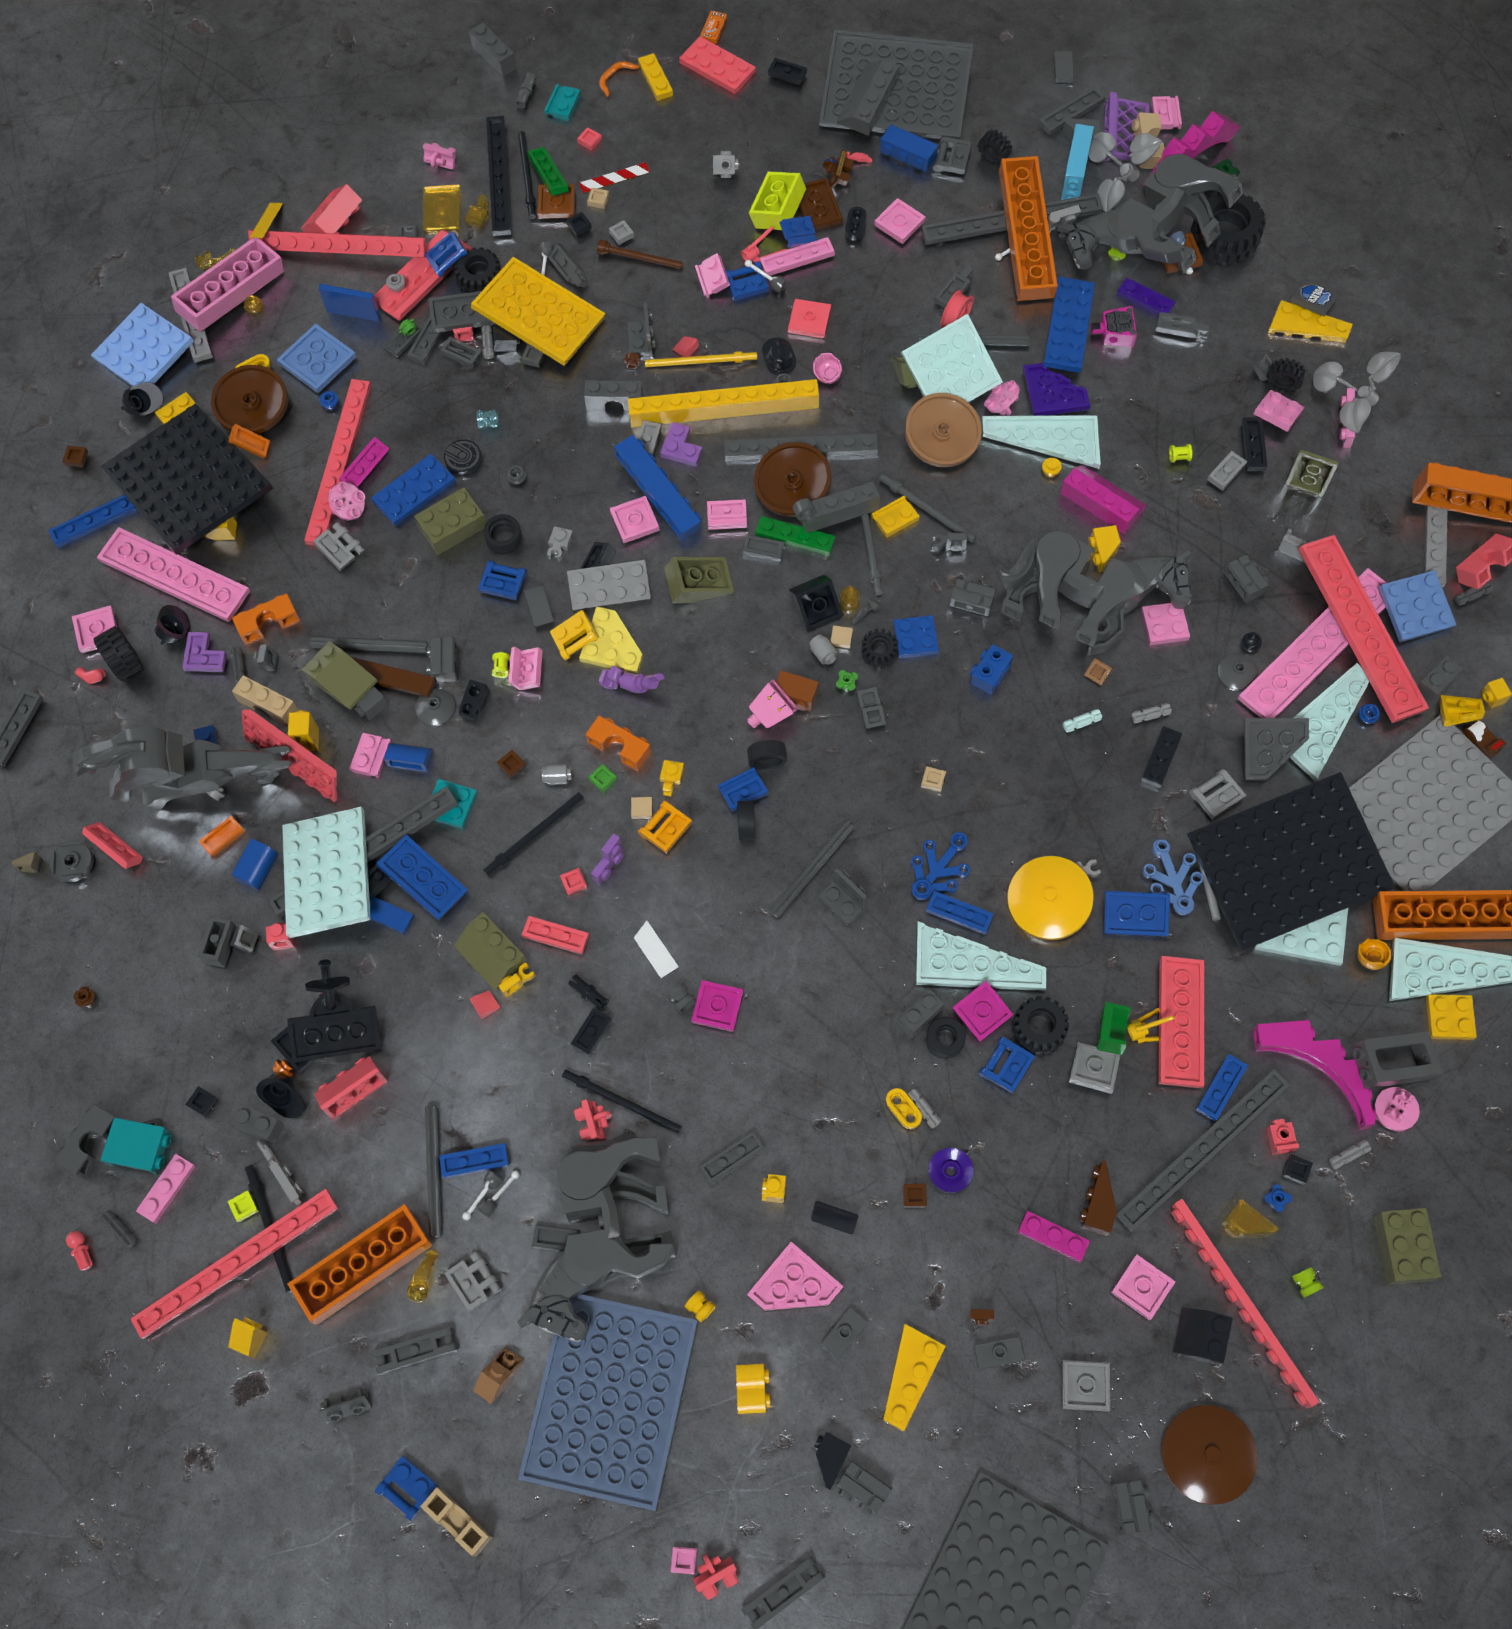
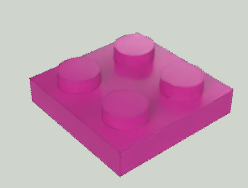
M702 980L691 1022L734 1032L744 990Z
M987 981L952 1007L979 1042L1014 1015Z

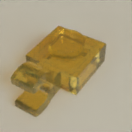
M480 194L477 206H470L464 218L465 224L480 229L483 227L489 215L488 210H486L489 206V202L486 201L487 196Z

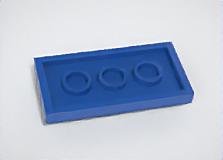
M429 454L372 496L371 500L397 526L455 483L456 480L432 454Z
M407 835L376 864L377 867L438 921L468 892L465 886Z

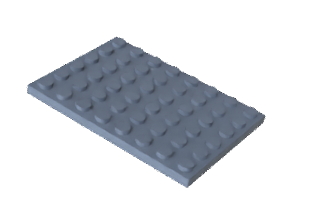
M579 1294L571 1299L575 1314L587 1323L589 1330L586 1338L580 1342H574L561 1336L553 1335L518 1480L656 1511L698 1320Z

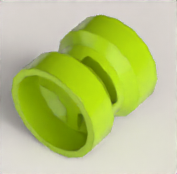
M1313 1267L1292 1276L1294 1282L1301 1287L1300 1293L1303 1298L1324 1288L1321 1281L1316 1280V1272Z

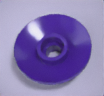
M944 1148L932 1157L929 1163V1176L932 1183L938 1189L948 1193L959 1192L970 1184L973 1177V1164L968 1155L956 1148ZM952 1168L955 1173L950 1176L946 1173V1170Z

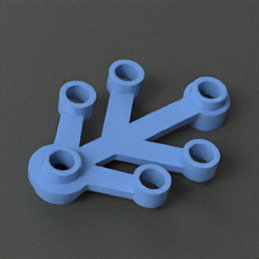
M1158 839L1152 846V852L1155 856L1161 857L1167 875L1157 871L1153 864H1146L1142 873L1146 878H1153L1171 887L1175 895L1164 891L1160 883L1152 884L1149 891L1150 893H1156L1153 891V888L1157 887L1160 890L1159 893L1170 894V903L1173 904L1174 910L1178 914L1187 915L1194 909L1192 896L1197 886L1203 882L1204 877L1200 872L1192 873L1189 879L1190 884L1184 893L1181 884L1190 867L1195 864L1196 857L1192 853H1186L1182 859V865L1176 874L1168 853L1170 851L1169 842L1164 839ZM1163 844L1165 849H1160L1158 845ZM1186 858H1191L1193 862H1187ZM1150 868L1153 871V873H1147L1146 869ZM1194 876L1198 877V878L1200 879V881H1199V882L1194 881V880H1193V877H1194ZM1185 901L1187 906H1182L1180 902Z

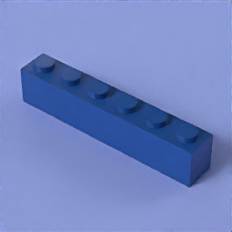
M631 435L614 446L615 457L681 542L701 530L702 519L696 511L693 512L687 498L682 497L678 493L679 490L676 484L668 480L665 470L657 466L654 456L646 452L645 446L640 439L637 440L634 435Z

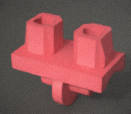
M588 1099L581 1101L582 1106L574 1110L577 1121L582 1122L586 1120L588 1125L580 1129L581 1139L583 1141L605 1140L604 1128L608 1127L607 1120L612 1117L611 1111L604 1112L603 1105L597 1106L595 1101L589 1102Z
M707 1554L703 1555L705 1563L697 1567L700 1574L693 1578L698 1593L702 1592L707 1600L712 1599L719 1593L714 1584L717 1581L723 1579L727 1588L738 1583L735 1572L737 1569L731 1556L721 1561L719 1555L711 1560Z

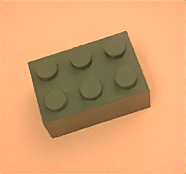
M464 487L414 516L419 530L437 555L483 530L486 524L484 514Z
M1427 1208L1386 1211L1374 1216L1387 1285L1431 1282L1441 1278Z

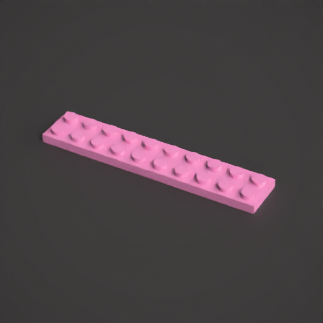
M1367 568L1358 579L1379 615L1386 606L1378 587L1386 584V582ZM1330 607L1239 695L1238 700L1260 718H1276L1349 645Z

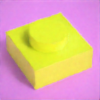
M248 1190L227 1201L237 1222H241L259 1212Z

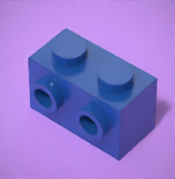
M992 644L989 650L985 649L982 653L979 665L975 664L970 672L972 676L970 684L992 695L1011 666L1014 655Z

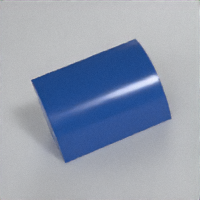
M390 743L385 752L384 760L388 767L428 772L433 749Z
M250 839L231 875L237 882L260 890L278 853L267 845Z

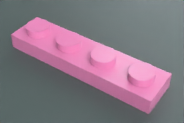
M827 237L760 258V263L763 271L771 276L835 256V251Z

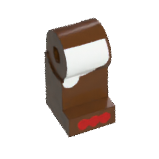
M1476 720L1463 729V734L1489 759L1498 754L1507 744L1502 738L1498 739L1481 720Z

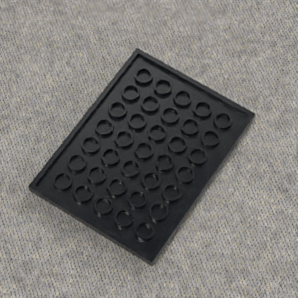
M196 403L101 465L107 476L176 555L273 489L271 483L234 444L228 442L229 438Z
M1341 772L1187 834L1240 952L1377 896L1379 891H1390L1396 888Z

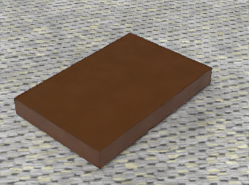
M828 178L804 183L806 191L799 204V208L803 217H811L814 229L819 230L843 224V217Z

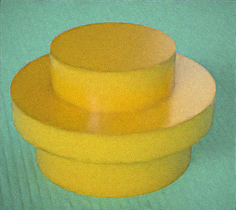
M1048 458L1042 464L1043 472L1049 477L1059 474L1062 468L1061 462L1056 458Z

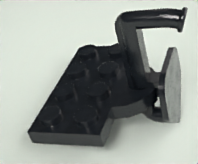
M328 959L319 961L318 965L321 969L322 979L309 981L305 984L306 991L321 992V994L313 1000L308 1016L287 1019L292 1062L381 1049L376 1006L353 1009L352 1003L346 995L336 991L350 985L349 977L332 978L331 961Z

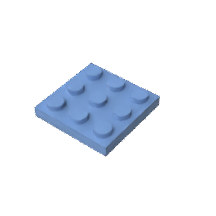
M315 323L277 359V362L296 378L319 393L357 355L352 349Z
M1435 570L1382 584L1378 587L1399 643L1456 626Z

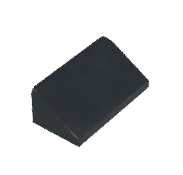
M594 542L580 569L610 565L616 554L615 549L609 543Z
M815 1201L811 1221L852 1235L858 1221V1214Z

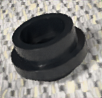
M1250 632L1243 636L1241 644L1245 650L1255 652L1260 649L1262 639L1259 634Z

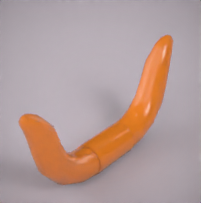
M621 61L613 64L606 70L599 80L600 88L606 97L609 96V89L606 86L608 78L618 69L627 68L634 70L638 69L639 65Z

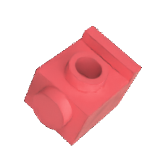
M277 922L272 926L266 927L267 944L273 951L295 947L294 938H289L286 935L285 923Z
M1278 1119L1272 1121V1125L1266 1128L1272 1155L1295 1152L1299 1148L1292 1122L1286 1123L1285 1119ZM1280 1131L1285 1132L1286 1138L1280 1135Z

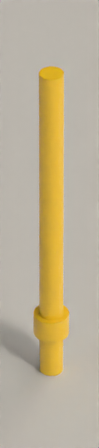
M737 351L734 354L645 360V367L731 361L743 363L742 361L757 360V352L742 353V351Z

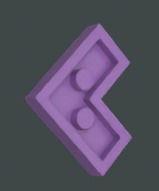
M672 422L662 446L660 457L697 467L702 454V447L686 443L690 433V426Z
M188 632L182 668L184 671L224 672L227 654L225 651L208 650L210 641L208 632Z
M614 833L601 849L603 858L591 873L592 880L599 885L603 880L606 881L609 878L615 864L618 865L624 857L621 839Z

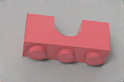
M1496 533L1456 567L1458 582L1477 590L1480 589L1491 579L1490 565L1497 564L1505 567L1512 561V538Z

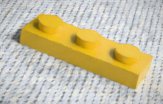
M652 53L638 58V64L656 100L659 101L673 96V90L655 54Z

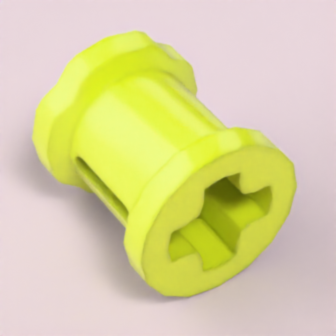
M1191 444L1180 447L1170 445L1169 459L1171 463H1174L1176 460L1191 461L1193 455Z
M504 652L494 653L492 655V660L494 661L492 676L497 678L508 677L510 655Z

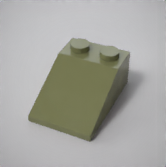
M1300 449L1291 467L1286 485L1323 497L1339 462Z
M672 557L664 568L672 603H693L735 592L725 557Z
M330 641L301 669L314 685L349 710L378 682L368 671Z

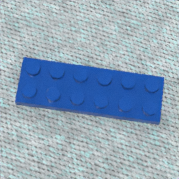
M1058 276V287L1054 297L1043 366L1081 373L1095 283Z

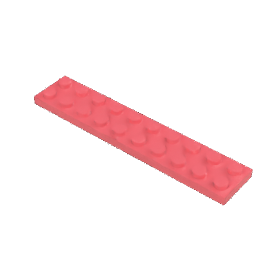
M1335 535L1301 545L1298 549L1391 722L1395 723L1428 710L1429 707Z

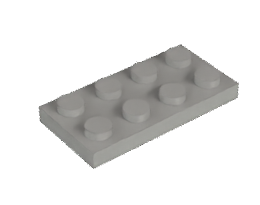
M645 560L567 571L573 611L651 600Z

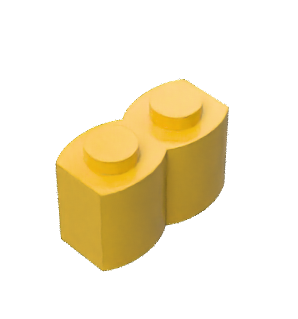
M764 1364L736 1365L738 1415L766 1413V1408H771L770 1393H765V1384H769V1369H764Z

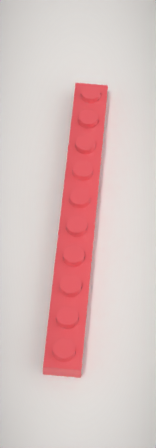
M248 230L249 241L252 239L250 238V235L252 234L253 230ZM267 230L264 237L259 238L272 250L426 257L425 237Z
M351 379L304 539L307 545H314L313 540L327 529L330 530L334 514H332L328 501L329 492L332 487L340 483V476L348 468L370 392V381Z
M324 1189L132 1317L131 1321L140 1338L145 1339L338 1210L339 1207L329 1190Z
M1181 1199L1171 1206L1173 1210L1171 1213L1178 1223H1182L1186 1229L1185 1235L1191 1243L1194 1242L1196 1244L1201 1259L1205 1263H1209L1213 1269L1211 1271L1213 1277L1225 1287L1227 1298L1232 1303L1235 1302L1239 1308L1238 1313L1245 1323H1249L1254 1330L1252 1334L1256 1341L1260 1344L1262 1343L1266 1348L1268 1359L1280 1369L1282 1380L1287 1385L1290 1384L1295 1391L1294 1397L1301 1406H1305L1306 1409L1319 1403V1400L1184 1200Z

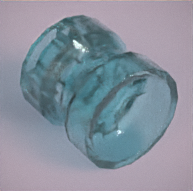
M490 409L489 411L477 410L479 429H485L489 426L491 428H498L497 409Z

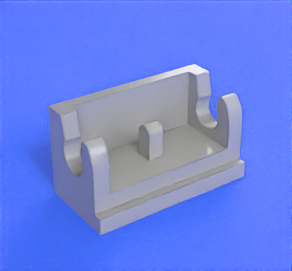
M1288 529L1278 550L1305 563L1298 549L1301 545L1308 542L1291 535L1292 530Z

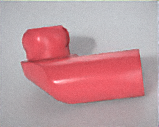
M79 667L75 671V674L88 684L100 682L106 677V671L102 668L87 671L83 667Z

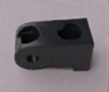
M469 679L459 707V716L474 721L477 720L481 707L490 693L487 684Z

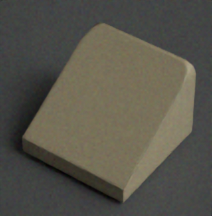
M32 852L13 860L11 864L19 872L39 873L42 858L36 852Z

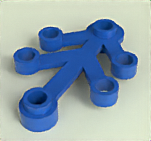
M957 832L952 835L951 846L938 863L935 855V842L932 840L924 842L923 850L927 854L930 871L926 878H924L922 869L923 858L916 855L911 859V866L915 871L916 877L911 890L915 898L919 900L928 899L934 891H946L951 894L957 891L958 883L953 879H949L946 883H932L936 878L958 875L965 878L969 875L970 867L964 863L959 866L945 868L957 851L966 848L968 839L964 833ZM956 841H961V842H962V845H961V846H957V845L955 844V842H956ZM926 845H932L933 849H927ZM919 860L921 864L915 865L914 861ZM965 868L967 872L961 873L960 869ZM954 884L955 888L950 889L947 885ZM922 887L925 888L926 891L924 893H920L918 889Z

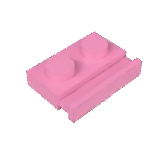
M1170 96L1152 97V113L1160 114L1161 130L1173 129V127L1181 129L1182 121L1178 96H1175V98H1170Z
M718 253L702 261L701 265H695L704 295L707 298L712 293L716 294L730 286L725 267Z
M746 499L707 501L708 530L747 528Z
M362 733L349 768L350 771L379 778L385 763V752L388 745L392 743L391 739H383L380 736Z

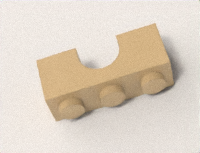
M1139 112L1136 119L1132 122L1134 139L1142 133H1148L1157 138L1162 129L1160 114ZM1164 143L1161 144L1150 159L1140 164L1139 168L1154 169L1164 156L1162 154L1165 150Z
M242 676L232 690L238 702L253 710L257 707L262 709L271 719L288 727L289 713L298 711L294 701L245 676Z
M436 1487L420 1506L433 1520L445 1527L456 1538L455 1541L473 1557H477L493 1538L442 1488Z

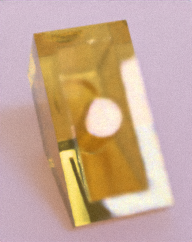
M1242 1199L1236 1203L1221 1223L1225 1227L1224 1230L1234 1238L1237 1236L1239 1239L1272 1236L1279 1230V1228Z

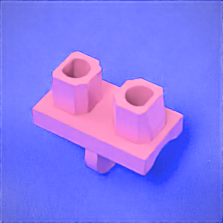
M425 143L423 145V160L430 163L432 168H437L438 166L452 170L455 168L456 149L451 147L445 149L437 143Z

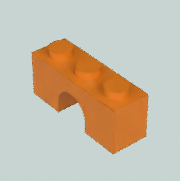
M287 593L276 596L273 600L258 604L256 607L240 612L232 617L245 645L264 637L261 627L268 620L278 621L282 629L300 622Z
M598 716L585 734L587 743L603 752L613 743L622 744L624 747L619 753L621 762L636 771L640 770L651 754L650 744L645 738H638L632 735L629 729L618 727L613 720L607 717L604 719Z

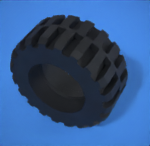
M1220 192L1209 195L1206 199L1217 221L1233 223L1241 231L1227 232L1220 229L1221 233L1207 248L1202 239L1199 225L1193 219L1191 232L1199 252L1202 255L1205 254L1207 259L1217 260L1218 263L1224 261L1227 264L1234 261H1242L1244 257H1250L1258 248L1265 229L1266 219L1263 209H1260L1261 206L1257 201L1254 202L1251 196L1248 195L1247 197L1244 193L1230 209L1227 207Z

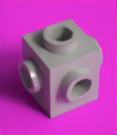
M721 151V154L713 155V174H721V178H731L732 174H735V170H739V159H735V154H731V151ZM723 162H728L729 166L725 167Z

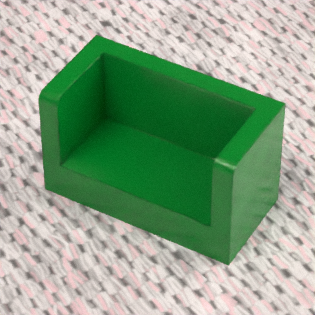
M1105 1002L1101 1014L1097 1050L1123 1055L1127 1045L1125 1037L1131 1007Z

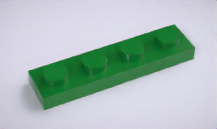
M540 147L529 150L528 157L550 195H560L568 192V185L546 148Z
M761 516L755 531V536L782 541L787 545L830 556L835 542L834 535L820 531L806 533L804 527Z

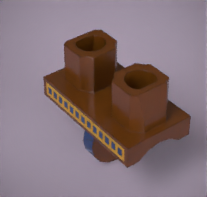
M845 150L841 151L840 157L836 160L835 157L824 160L823 168L826 170V173H832L830 186L835 187L837 183L846 186L849 181L850 174L843 172L842 169L850 172L854 160L846 157L847 151Z

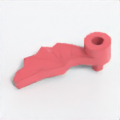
M847 152L846 154L847 158L858 162L872 163L873 161L872 158L862 152H856L850 155V152Z

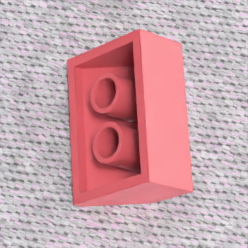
M348 184L340 186L329 193L301 229L304 232L339 234L337 230L349 222L348 217L350 214L353 215L359 210L360 207L358 205L362 199Z
M370 1056L358 1060L350 1070H344L336 1076L337 1079L331 1083H325L320 1086L314 1096L321 1109L333 1120L388 1081Z

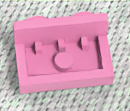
M517 647L511 648L508 680L512 686L519 691L540 687L543 650L539 647L523 651Z

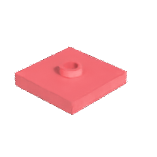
M795 299L788 333L825 338L831 304Z

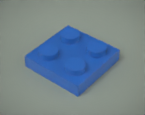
M933 615L893 620L895 637L898 641L899 659L939 654Z

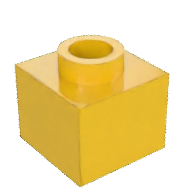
M1503 677L1487 683L1481 691L1484 701L1488 703L1491 709L1505 704L1512 696Z

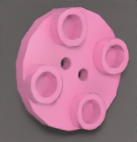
M1014 380L999 384L991 389V394L984 402V406L991 413H999L1002 416L1011 414L1012 411L1009 406L1018 400L1020 391L1018 384Z
M340 482L332 487L328 498L332 514L349 521L360 517L364 511L365 494L353 484Z
M1390 1087L1383 1090L1375 1099L1374 1110L1376 1112V1119L1384 1127L1393 1131L1403 1132L1411 1128L1418 1121L1420 1114L1419 1104L1409 1091L1400 1087Z

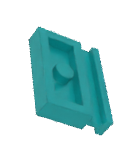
M556 84L544 110L545 115L548 116L549 114L554 118L569 121L581 96L580 89L567 86L560 87L559 84Z

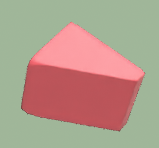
M472 327L453 329L455 339L461 342L475 340Z
M684 336L673 348V351L682 357H690L699 348L698 339Z
M490 990L470 998L482 1020L500 1009Z

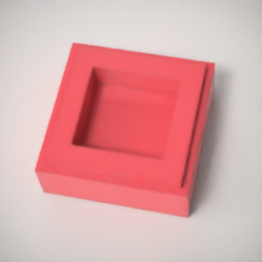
M587 127L577 138V142L592 151L602 140V135Z
M580 868L560 875L568 896L587 888Z

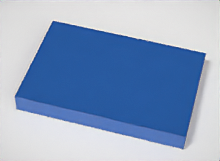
M320 284L318 290L327 312L380 321L381 315L373 293Z
M1105 891L1103 934L1169 936L1170 894Z

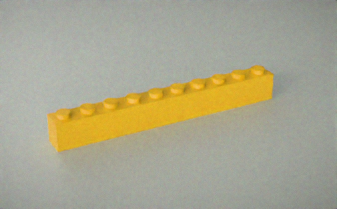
M817 379L628 399L631 428L641 427L643 420L659 424H671L672 422L681 423L819 408Z

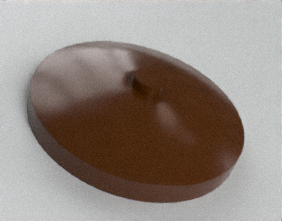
M244 365L230 370L218 380L211 395V407L216 419L230 432L232 426L237 424L256 434L263 433L274 427L282 419L288 405V393L282 379L271 369L260 365Z
M801 442L785 443L771 449L758 463L754 475V486L761 503L771 512L788 517L796 516L793 511V505L797 501L805 498L813 501L827 496L832 482L831 470L825 456L815 447Z
M1200 1405L1182 1411L1169 1423L1161 1442V1461L1169 1481L1182 1495L1197 1503L1218 1505L1233 1501L1248 1489L1254 1479L1258 1459L1253 1436L1247 1426L1236 1415L1221 1407Z

